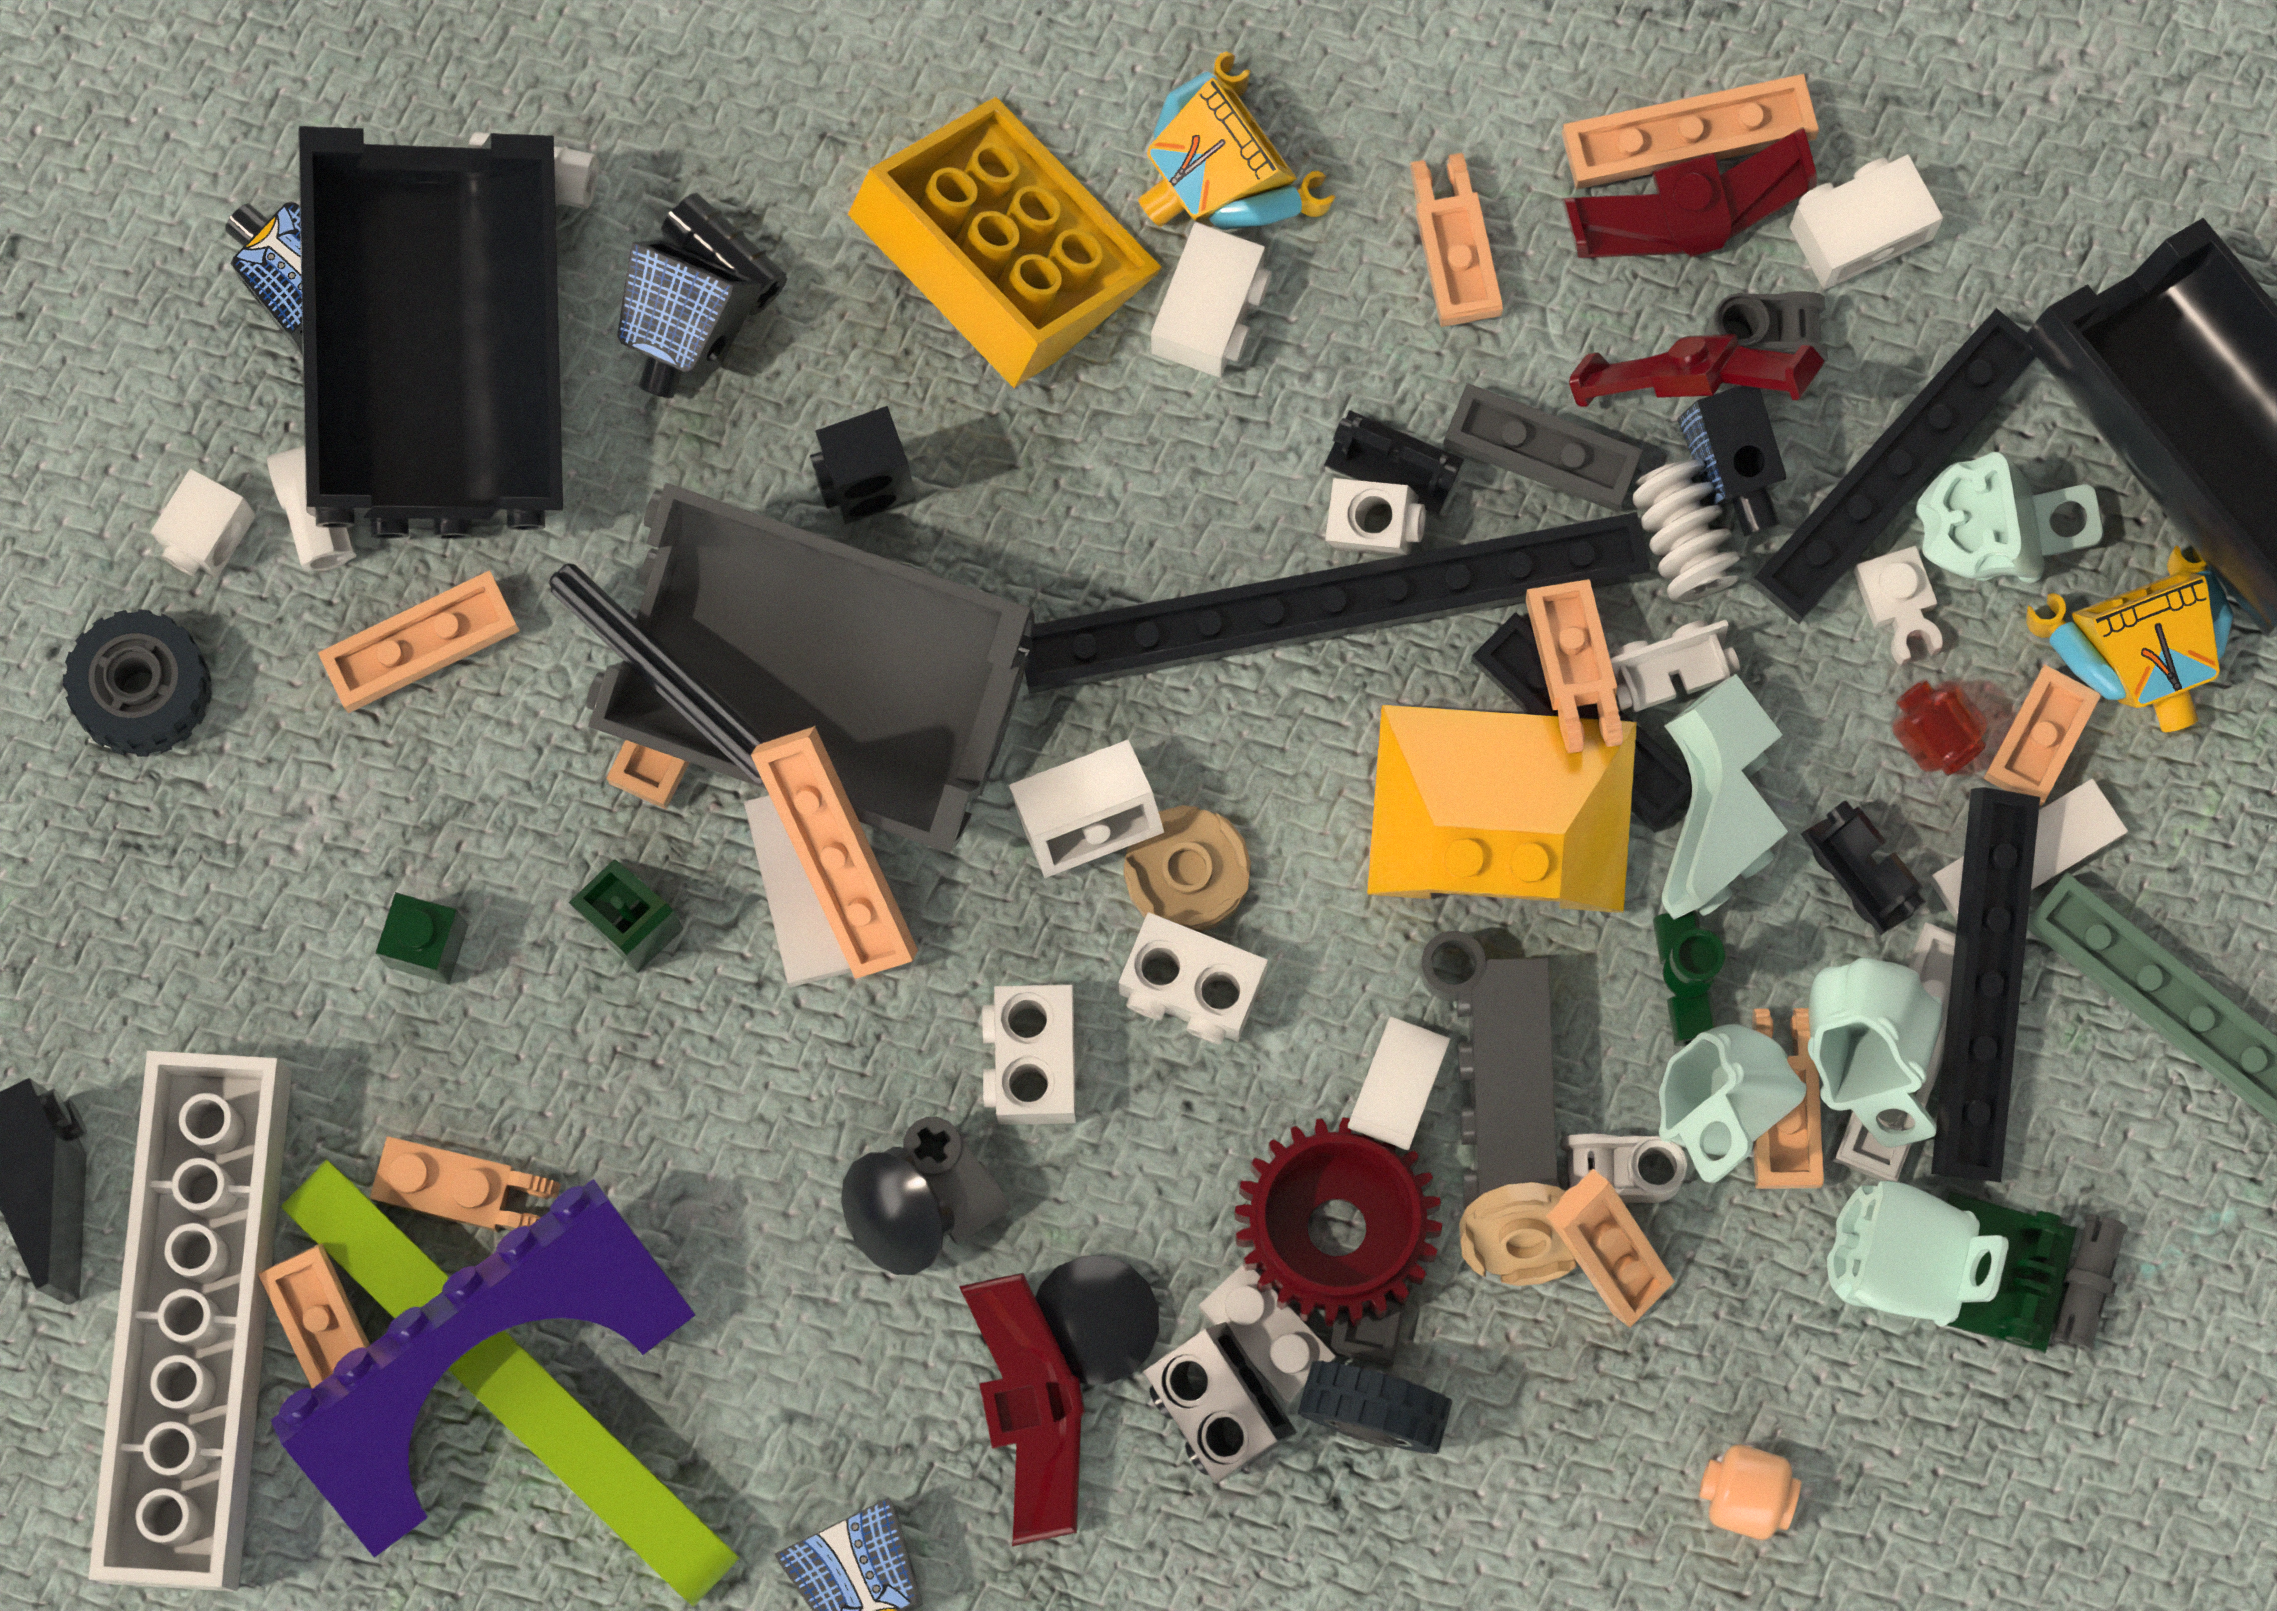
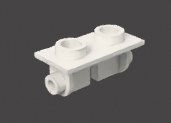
M1727 620L1708 625L1707 621H1695L1677 629L1672 634V638L1648 645L1647 641H1636L1617 649L1612 654L1610 660L1616 684L1620 683L1617 685L1616 694L1618 710L1630 708L1635 713L1675 699L1676 692L1670 676L1676 674L1680 675L1687 694L1717 685L1730 678L1731 673L1740 671L1738 657L1733 647L1722 650L1728 630Z

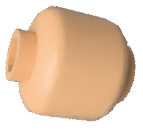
M1736 1444L1725 1452L1721 1462L1712 1459L1708 1460L1698 1497L1710 1500L1708 1509L1709 1519L1716 1527L1757 1540H1766L1775 1534L1777 1528L1784 1531L1788 1530L1799 1498L1801 1480L1792 1477V1466L1786 1458L1746 1445Z

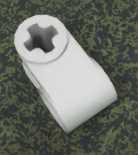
M1577 1134L1560 1139L1561 1149L1567 1152L1568 1190L1576 1186L1588 1174V1158L1593 1160V1169L1612 1184L1623 1203H1659L1667 1201L1677 1194L1686 1175L1687 1161L1684 1151L1678 1144L1663 1142L1660 1136L1618 1137L1608 1134ZM1648 1155H1662L1673 1165L1674 1177L1666 1184H1650L1639 1174L1638 1163L1640 1160Z

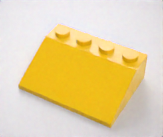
M996 96L871 167L848 213V216L1013 388H1016L1057 362L1158 275L1162 268Z

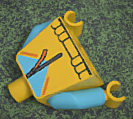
M1223 52L1218 55L1215 60L1213 74L1207 71L1203 72L1171 91L1166 97L1153 132L1155 140L1147 150L1149 159L1163 179L1138 198L1145 213L1159 227H1163L1184 209L1194 221L1209 227L1216 226L1222 230L1265 226L1297 216L1300 211L1310 217L1322 216L1327 213L1335 199L1334 195L1325 199H1316L1309 193L1308 189L1316 188L1323 184L1326 176L1320 171H1312L1307 174L1299 189L1290 185L1297 179L1239 98L1247 91L1250 70L1246 69L1238 76H1228L1225 74L1234 66L1235 55L1231 52Z
M2175 545L2167 561V570L2170 576L2073 612L2072 616L2075 623L2065 622L2066 604L2060 595L2054 593L2047 594V604L2056 614L2054 618L2049 620L2039 618L2031 606L2027 607L2026 616L2028 629L2038 637L2050 638L2051 646L2070 670L2105 699L2117 700L2119 703L2134 708L2153 704L2162 732L2177 731L2189 727L2199 720L2189 689L2215 680L2219 676L2218 660L2224 656L2234 616L2216 575L2212 571L2206 570L2207 564L2194 549L2192 553L2197 563L2185 560L2181 554L2180 547Z

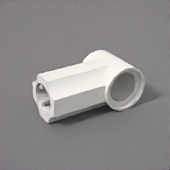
M304 445L268 455L267 464L272 484L282 509L287 511L300 564L304 571L334 569L344 566L347 561L357 557L350 527H317L316 517L306 512Z

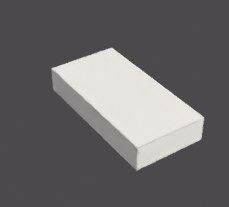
M1390 1016L1347 1128L1409 1151L1451 1038Z

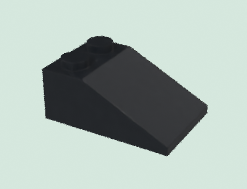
M27 1078L0 1091V1211L35 1289L69 1305L80 1300L87 1155L79 1137L87 1134V1130L79 1111L70 1099L63 1102L59 1093L54 1088L47 1090L31 1078Z

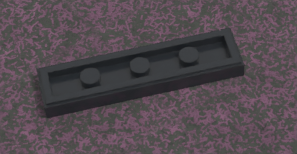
M1515 612L1472 655L1471 662L1528 715L1558 717V710H1553L1533 628ZM1597 703L1576 706L1579 718L1598 719ZM1622 710L1619 711L1621 721L1634 722ZM1636 725L1631 811L1656 833L1692 796L1691 775L1646 732Z

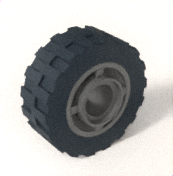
M143 609L130 613L126 610L114 612V616L105 620L102 617L92 623L93 627L86 633L82 632L75 640L76 646L73 651L68 652L65 661L67 671L66 674H63V687L68 694L65 698L69 708L84 731L88 732L92 739L100 746L104 747L106 745L114 753L124 756L126 753L136 754L137 757L149 756V753L160 751L162 754L173 749L172 746L181 740L183 742L192 735L191 731L197 724L200 725L206 716L204 712L206 704L211 701L212 691L209 688V681L212 680L210 670L191 634L183 626L178 627L172 618L161 614V616L154 615L150 610ZM138 673L152 674L151 683L142 692L135 694L123 692L124 685L131 676Z
M1317 1360L1311 1363L1298 1414L1314 1423L1326 1426L1340 1434L1366 1443L1387 1448L1397 1447L1419 1453L1437 1454L1441 1447L1452 1400L1439 1392L1414 1384L1393 1374L1365 1367Z

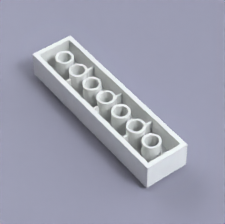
M147 1051L89 1570L90 1580L106 1584L238 1592L269 1299L258 1274L272 1266L292 1071L277 1058Z

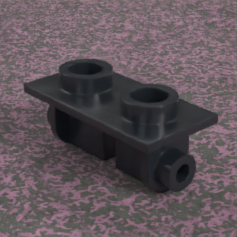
M1349 410L1346 419H1341L1333 437L1334 444L1324 466L1358 481L1408 485L1419 496L1418 504H1424L1425 510L1439 516L1464 459Z
M1845 800L1826 815L1827 819L1801 833V836L1812 848L1813 856L1817 863L1834 876L1852 899V904L1857 914L1863 920L1870 923L1880 936L1914 915L1913 912L1927 902L1920 894L1924 887L1917 881L1895 852L1887 856L1879 864L1873 859L1871 855L1887 841L1864 814L1860 806L1853 809L1849 802Z

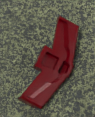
M1801 127L1722 174H1719L1714 153L1651 171L1657 194L1561 199L1578 258L1686 254L1689 257H1694L1723 248L1730 238L1816 188L1817 172L1805 129Z
M1736 334L1686 336L1676 341L1668 352L1648 358L1609 364L1598 352L1587 354L1570 375L1569 384L1576 404L1581 407L1589 406L1597 396L1654 387L1657 398L1713 396L1722 383L1790 392L1792 400H1799L1822 368L1824 359L1812 345H1801L1795 354L1742 347L1739 345Z
M1024 1273L959 1286L1003 1377L1002 1379L979 1383L992 1449L1016 1444L1012 1547L1077 1533L1081 1419L1086 1413L1079 1378L1072 1375Z

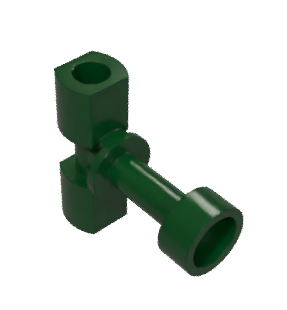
M1696 910L1677 919H1673L1669 913L1660 914L1652 919L1660 964L1664 965L1663 980L1667 988L1676 995L1667 999L1674 1045L1678 1047L1687 1046L1700 1033L1717 1027L1712 993L1708 990L1713 984L1714 978L1723 967L1725 949L1721 940L1714 933L1700 929Z

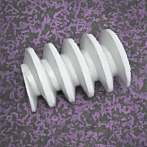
M1702 459L1671 463L1642 476L1635 482V486L1639 488L1634 492L1632 498L1634 505L1638 509L1647 510L1642 516L1641 524L1645 531L1656 533L1651 539L1649 546L1655 555L1665 556L1659 562L1658 570L1664 578L1674 579L1668 585L1667 594L1672 601L1686 602L1711 595L1735 584L1739 579L1738 576H1728L1726 569L1740 559L1739 553L1736 551L1719 553L1717 546L1732 535L1730 529L1710 530L1709 523L1723 513L1722 507L1720 505L1701 506L1700 503L1701 499L1714 490L1713 483H1693L1691 479L1705 468L1706 465Z

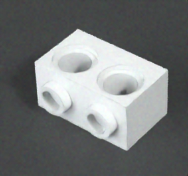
M1148 912L1118 982L1119 995L1129 998L1126 1004L1129 1009L1148 1018L1162 1020L1164 1013L1188 1022L1186 1030L1205 1041L1222 1044L1224 1037L1239 1042L1266 976L1268 960ZM1158 957L1172 960L1179 968L1177 978L1167 985L1150 983L1142 973L1145 965L1150 960ZM1216 981H1225L1237 989L1239 998L1233 1006L1227 1009H1215L1204 1001L1202 993L1209 984Z
M1072 985L994 986L995 1005H983L982 1007L983 1044H995V1069H983L984 1108L996 1107L999 1125L1076 1123L1074 994ZM1025 1009H1034L1041 1012L1047 1019L1044 1030L1031 1038H1023L1016 1035L1011 1030L1010 1024L1018 1012ZM1024 1073H1037L1044 1077L1048 1083L1045 1094L1034 1102L1020 1101L1011 1092L1015 1079Z

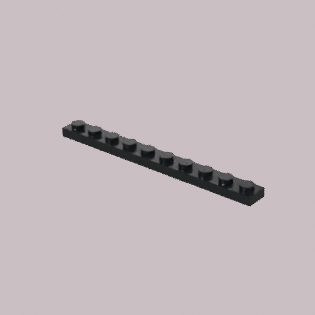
M1634 512L1034 624L1031 637L1023 634L1020 647L1030 650L1025 668L1028 692L1031 694L1525 602L1527 589L1587 579L1590 580L1591 587L1594 589L1648 579L1650 567L1638 513Z

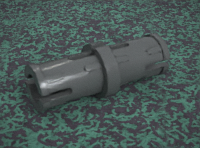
M2095 1214L2086 1215V1224L2073 1268H2067L2065 1271L2063 1283L2068 1287L2055 1332H2053L2051 1340L2055 1343L2076 1350L2077 1345H2079V1349L2084 1352H2093L2094 1340L2106 1298L2114 1297L2117 1283H2114L2112 1276L2124 1234L2127 1233L2128 1229L2126 1224L2103 1216L2101 1222L2099 1221L2100 1217Z

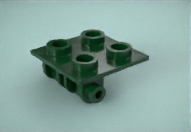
M1950 1191L1947 1203L1961 1211H1971L1976 1219L1979 1220L1978 1236L2000 1235L2006 1237L2008 1240V1250L1995 1297L1991 1301L1962 1302L1958 1317L1955 1321L1947 1324V1326L2045 1354L2077 1228L2062 1224L2063 1217L2050 1212L2037 1211L2036 1216ZM1990 1251L1982 1256L1975 1274L1977 1287L1985 1281L1989 1274L1992 1261Z

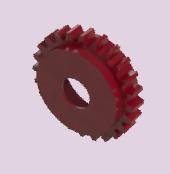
M1346 1117L1342 1118L1338 1132H1328L1327 1125L1322 1118L1316 1119L1314 1135L1305 1137L1303 1131L1297 1125L1290 1129L1291 1145L1287 1148L1275 1139L1271 1140L1268 1143V1152L1272 1161L1267 1163L1258 1158L1253 1159L1251 1162V1172L1259 1180L1258 1183L1241 1181L1239 1194L1251 1201V1204L1235 1206L1234 1220L1249 1224L1248 1228L1236 1232L1235 1241L1236 1246L1253 1247V1251L1243 1258V1267L1245 1271L1262 1268L1264 1273H1262L1257 1281V1289L1262 1293L1276 1286L1280 1290L1276 1307L1283 1310L1295 1300L1301 1303L1300 1320L1306 1322L1313 1314L1314 1309L1323 1310L1326 1326L1331 1327L1335 1324L1338 1312L1348 1311L1349 1318L1355 1326L1361 1323L1363 1308L1369 1306L1379 1318L1386 1316V1298L1388 1296H1391L1402 1305L1406 1303L1409 1298V1292L1404 1282L1408 1280L1422 1286L1426 1279L1427 1273L1417 1264L1418 1260L1434 1262L1438 1249L1425 1242V1239L1440 1237L1442 1232V1223L1427 1219L1428 1215H1432L1440 1210L1441 1200L1440 1197L1423 1195V1192L1432 1185L1433 1176L1431 1172L1414 1175L1412 1170L1416 1166L1419 1157L1414 1150L1400 1157L1395 1153L1397 1149L1395 1145L1387 1142L1382 1144L1374 1140L1373 1137L1363 1133L1361 1135L1351 1133V1129L1347 1128L1350 1119ZM1339 1200L1350 1203L1360 1211L1365 1220V1238L1361 1245L1350 1254L1343 1256L1325 1254L1315 1247L1309 1237L1308 1222L1311 1214L1318 1206L1328 1201Z

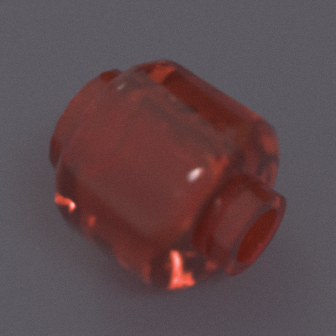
M1923 679L1896 700V704L1902 711L1896 716L1891 731L1909 756L1923 771L1932 773L1942 770L1946 776H1949L1967 765L1985 749L1987 744L1982 737L1988 728V721L1958 683L1948 680L1932 687L1927 679Z

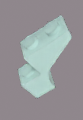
M1737 674L1705 691L1664 726L1681 749L1687 762L1692 782L1690 806L1662 892V903L1673 919H1677L1695 909H1698L1701 915L1705 916L1718 908L1734 893L1728 884L1739 874L1745 880L1768 865L1775 858V855L1769 848L1788 833L1781 821L1748 780L1750 776L1769 762L1770 759L1764 751L1783 734Z

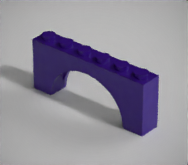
M593 1178L583 1187L574 1186L560 1194L551 1204L550 1211L529 1227L521 1226L509 1232L498 1243L496 1252L476 1267L468 1266L454 1273L443 1285L442 1292L421 1308L412 1307L398 1315L390 1324L388 1332L369 1347L356 1348L347 1353L336 1364L333 1374L314 1388H304L291 1395L282 1404L279 1414L272 1418L271 1422L283 1448L375 1558L428 1518L410 1479L409 1446L411 1434L422 1404L433 1386L446 1370L468 1350L498 1332L516 1325L544 1319L567 1318L588 1321L609 1328L627 1339L644 1355L696 1315Z

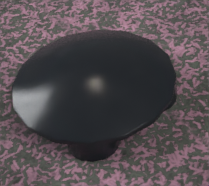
M892 1147L884 1152H870L853 1162L843 1179L841 1205L846 1226L858 1248L876 1266L895 1275H916L933 1265L942 1249L943 1237L954 1229L955 1217L950 1205L943 1199L937 1198L927 1178L916 1169L914 1158L906 1149Z
M1081 1256L1058 1266L1040 1284L1035 1296L1072 1375L1079 1378L1080 1384L1102 1385L1110 1384L1117 1380H1124L1131 1377L1150 1356L1159 1334V1306L1149 1283L1131 1265L1109 1256Z

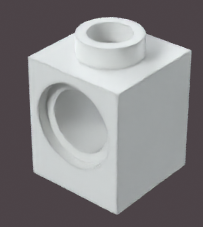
M190 468L152 528L151 534L164 549L161 555L162 559L173 567L190 576H194L197 570L200 569L218 578L255 519L256 514L244 497Z
M1333 478L1325 541L1338 551L1396 557L1411 554L1412 543L1421 542L1426 518L1425 505L1418 504L1419 496L1408 485ZM1381 504L1390 505L1392 508V520L1389 526L1379 533H1367L1364 527V520L1369 510Z

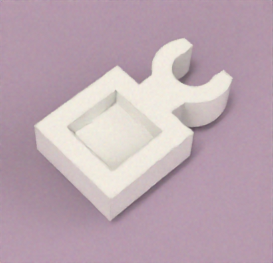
M1909 547L1856 564L1853 573L1874 629L1891 623L1894 628L1895 634L1891 641V653L1894 660L1900 666L1909 662L1911 654L1907 647L1906 639L1912 636L1922 638L1927 644L1930 655H1937L1943 645L1942 635L1934 623L1924 619L1923 613L1934 610L1938 603L1917 547Z

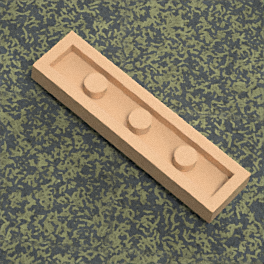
M1800 74L1563 124L1562 137L1575 188L1578 190L1652 174L1651 171L1713 153L1715 159L1720 160L1758 152L1801 127H1804L1808 141L1816 140L1819 128L1805 76Z
M814 726L757 745L751 757L855 979L912 962L918 952V948L816 727Z

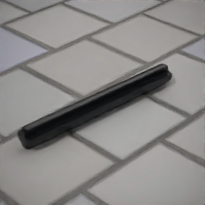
M567 563L559 571L553 573L549 580L551 593L756 784L765 785L751 754L757 745L767 741L578 566Z

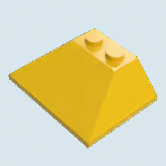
M1382 705L1367 894L1431 899L1432 893L1555 901L1560 902L1559 909L1624 913L1637 722L1621 721L1623 743L1622 745L1608 747L1600 733L1599 719L1579 718L1585 735L1584 749L1580 752L1567 753L1559 726V717Z

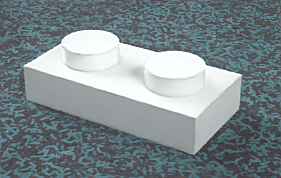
M1242 1264L1202 1301L1198 1308L1214 1326L1227 1322L1259 1374L1288 1404L1305 1388L1312 1361L1333 1362L1336 1356L1300 1320L1289 1306L1283 1310L1276 1307L1279 1295L1272 1288L1261 1293L1257 1289V1281L1260 1275L1255 1270L1245 1271Z

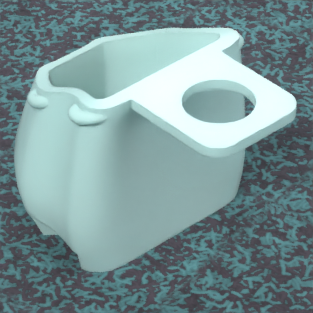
M1992 452L1972 461L1958 462L1950 465L1931 483L1916 505L1917 516L1924 525L1925 534L1922 551L1925 557L1949 572L1980 581L1990 580L2001 575L2018 576L2025 583H2034L2042 577L2045 570L2044 557L2092 547L2099 544L2104 537L2098 495L2092 486L2082 484L2033 495L2028 480L2014 462L2002 452ZM2065 502L2079 503L2085 508L2087 513V522L2084 529L2072 537L2057 535L2051 526V516L2054 510Z
M1863 957L1845 966L1822 969L1813 980L1808 1007L1811 1037L1808 1042V1053L1823 1081V1086L1820 1090L1822 1100L1833 1110L1852 1109L1882 1146L1893 1148L1932 1138L1936 1134L1937 1125L1912 1092L1919 1090L1926 1081V1071L1942 1024L1943 1009L1941 998L1930 996L1919 981V974L1891 962ZM1886 1109H1899L1910 1114L1915 1120V1125L1907 1130L1890 1129L1879 1121L1877 1115Z
M1736 1024L1712 1028L1697 1035L1692 1042L1669 1060L1659 1089L1661 1105L1660 1139L1666 1143L1672 1142L1686 1147L1700 1177L1706 1182H1718L1750 1155L1752 1143L1803 1101L1806 1095V1084L1800 1080L1788 1064L1786 1052L1770 1037L1751 1028ZM1706 1153L1725 1156L1718 1161H1713Z
M1880 1181L1878 1186H1860L1842 1209L1836 1221L1837 1235L1834 1246L1827 1257V1269L1832 1289L1844 1302L1858 1307L1874 1308L1884 1312L1933 1320L1938 1326H1945L1956 1320L1962 1302L1991 1301L1997 1294L2008 1250V1240L2000 1235L1978 1236L1979 1220L1976 1219L1971 1211H1961L1916 1187L1893 1181ZM1990 1251L1992 1261L1989 1274L1985 1281L1977 1287L1975 1282L1977 1266L1982 1256Z

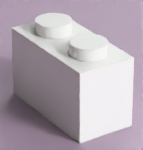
M1905 155L1890 163L1885 157L1876 159L1860 168L1854 174V180L1836 188L1831 183L1820 185L1799 199L1800 205L1796 208L1790 229L1823 290L1934 239L1943 216L1909 155Z
M1194 222L1151 332V354L1219 378L1223 375L1228 359L1239 362L1250 333V327L1242 323L1250 304L1258 307L1261 306L1272 275V271L1264 269L1265 246Z
M1129 739L1009 785L1022 827L1044 878L1164 833L1152 789Z

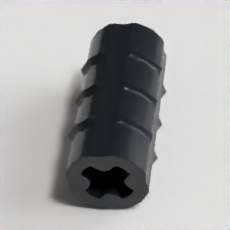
M692 193L685 197L671 210L662 224V235L673 245L762 283L759 294L748 313L751 316L762 312L783 290L788 279L786 273L766 256L765 251H761L746 238L743 230L739 231L722 216L721 210L717 211L698 193Z

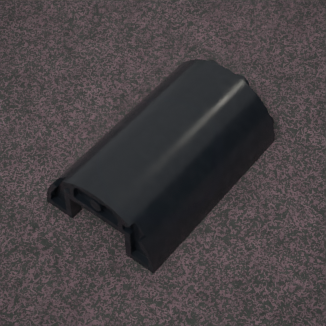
M299 126L306 512L316 517L317 527L348 528L355 525L371 527V537L380 539L408 537L409 529H434V538L450 540L472 537V527L507 524V528L511 530L544 529L546 527V517L563 511L554 136L491 133L481 148L364 144V128Z
M2202 218L2165 239L2132 275L2096 295L2087 284L2050 305L2032 325L2025 337V341L2036 357L2265 637L2269 639L2277 635V305L2208 222Z

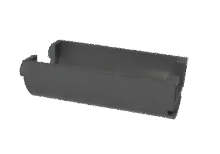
M665 483L663 492L656 490L648 503L644 517V526L651 528L646 544L654 546L658 550L651 548L645 558L639 582L645 585L646 589L639 610L632 608L629 614L767 742L815 726L859 822L951 853L971 821L972 814L965 812L967 804L978 798L979 795L982 796L1007 731L1030 650L1020 647L1023 634L1031 637L1034 630L1035 614L1033 608L670 483ZM624 660L623 662L607 666L605 673L598 672L586 700V707L593 710L588 727L766 789L765 785L756 784Z

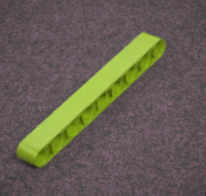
M328 1159L281 1205V1208L318 1244L323 1243L326 1252L394 1318L409 1308H421L442 1292L443 1285L450 1278ZM505 1330L483 1340L468 1350L447 1369L691 1606L694 1607L740 1559L726 1543Z

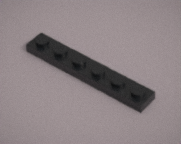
M1996 308L1757 573L1751 585L1800 625L2037 360L2033 350L2025 341L2027 332Z
M1987 787L1973 788L1970 792L1931 1174L1983 1182H2001L2040 806V797Z

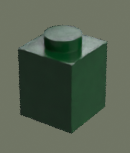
M395 892L375 954L390 969L449 985L469 925L457 909Z

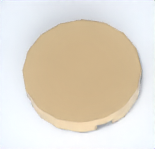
M1186 805L1159 811L1164 833L1128 846L1126 851L1123 874L1130 900L1144 918H1146L1149 912L1197 932L1216 928L1236 913L1248 892L1251 861L1245 840L1228 819L1217 813L1213 814L1208 810H1201L1199 807Z
M1531 1182L1507 1184L1482 1194L1467 1206L1459 1222L1462 1257L1474 1272L1486 1277V1271L1500 1275L1501 1283L1515 1286L1543 1284L1568 1274L1577 1267L1576 1259L1546 1217L1558 1205L1559 1200L1566 1191L1556 1186Z

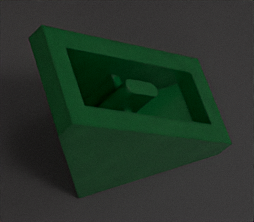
M616 859L608 864L568 902L637 973L683 930L674 910Z

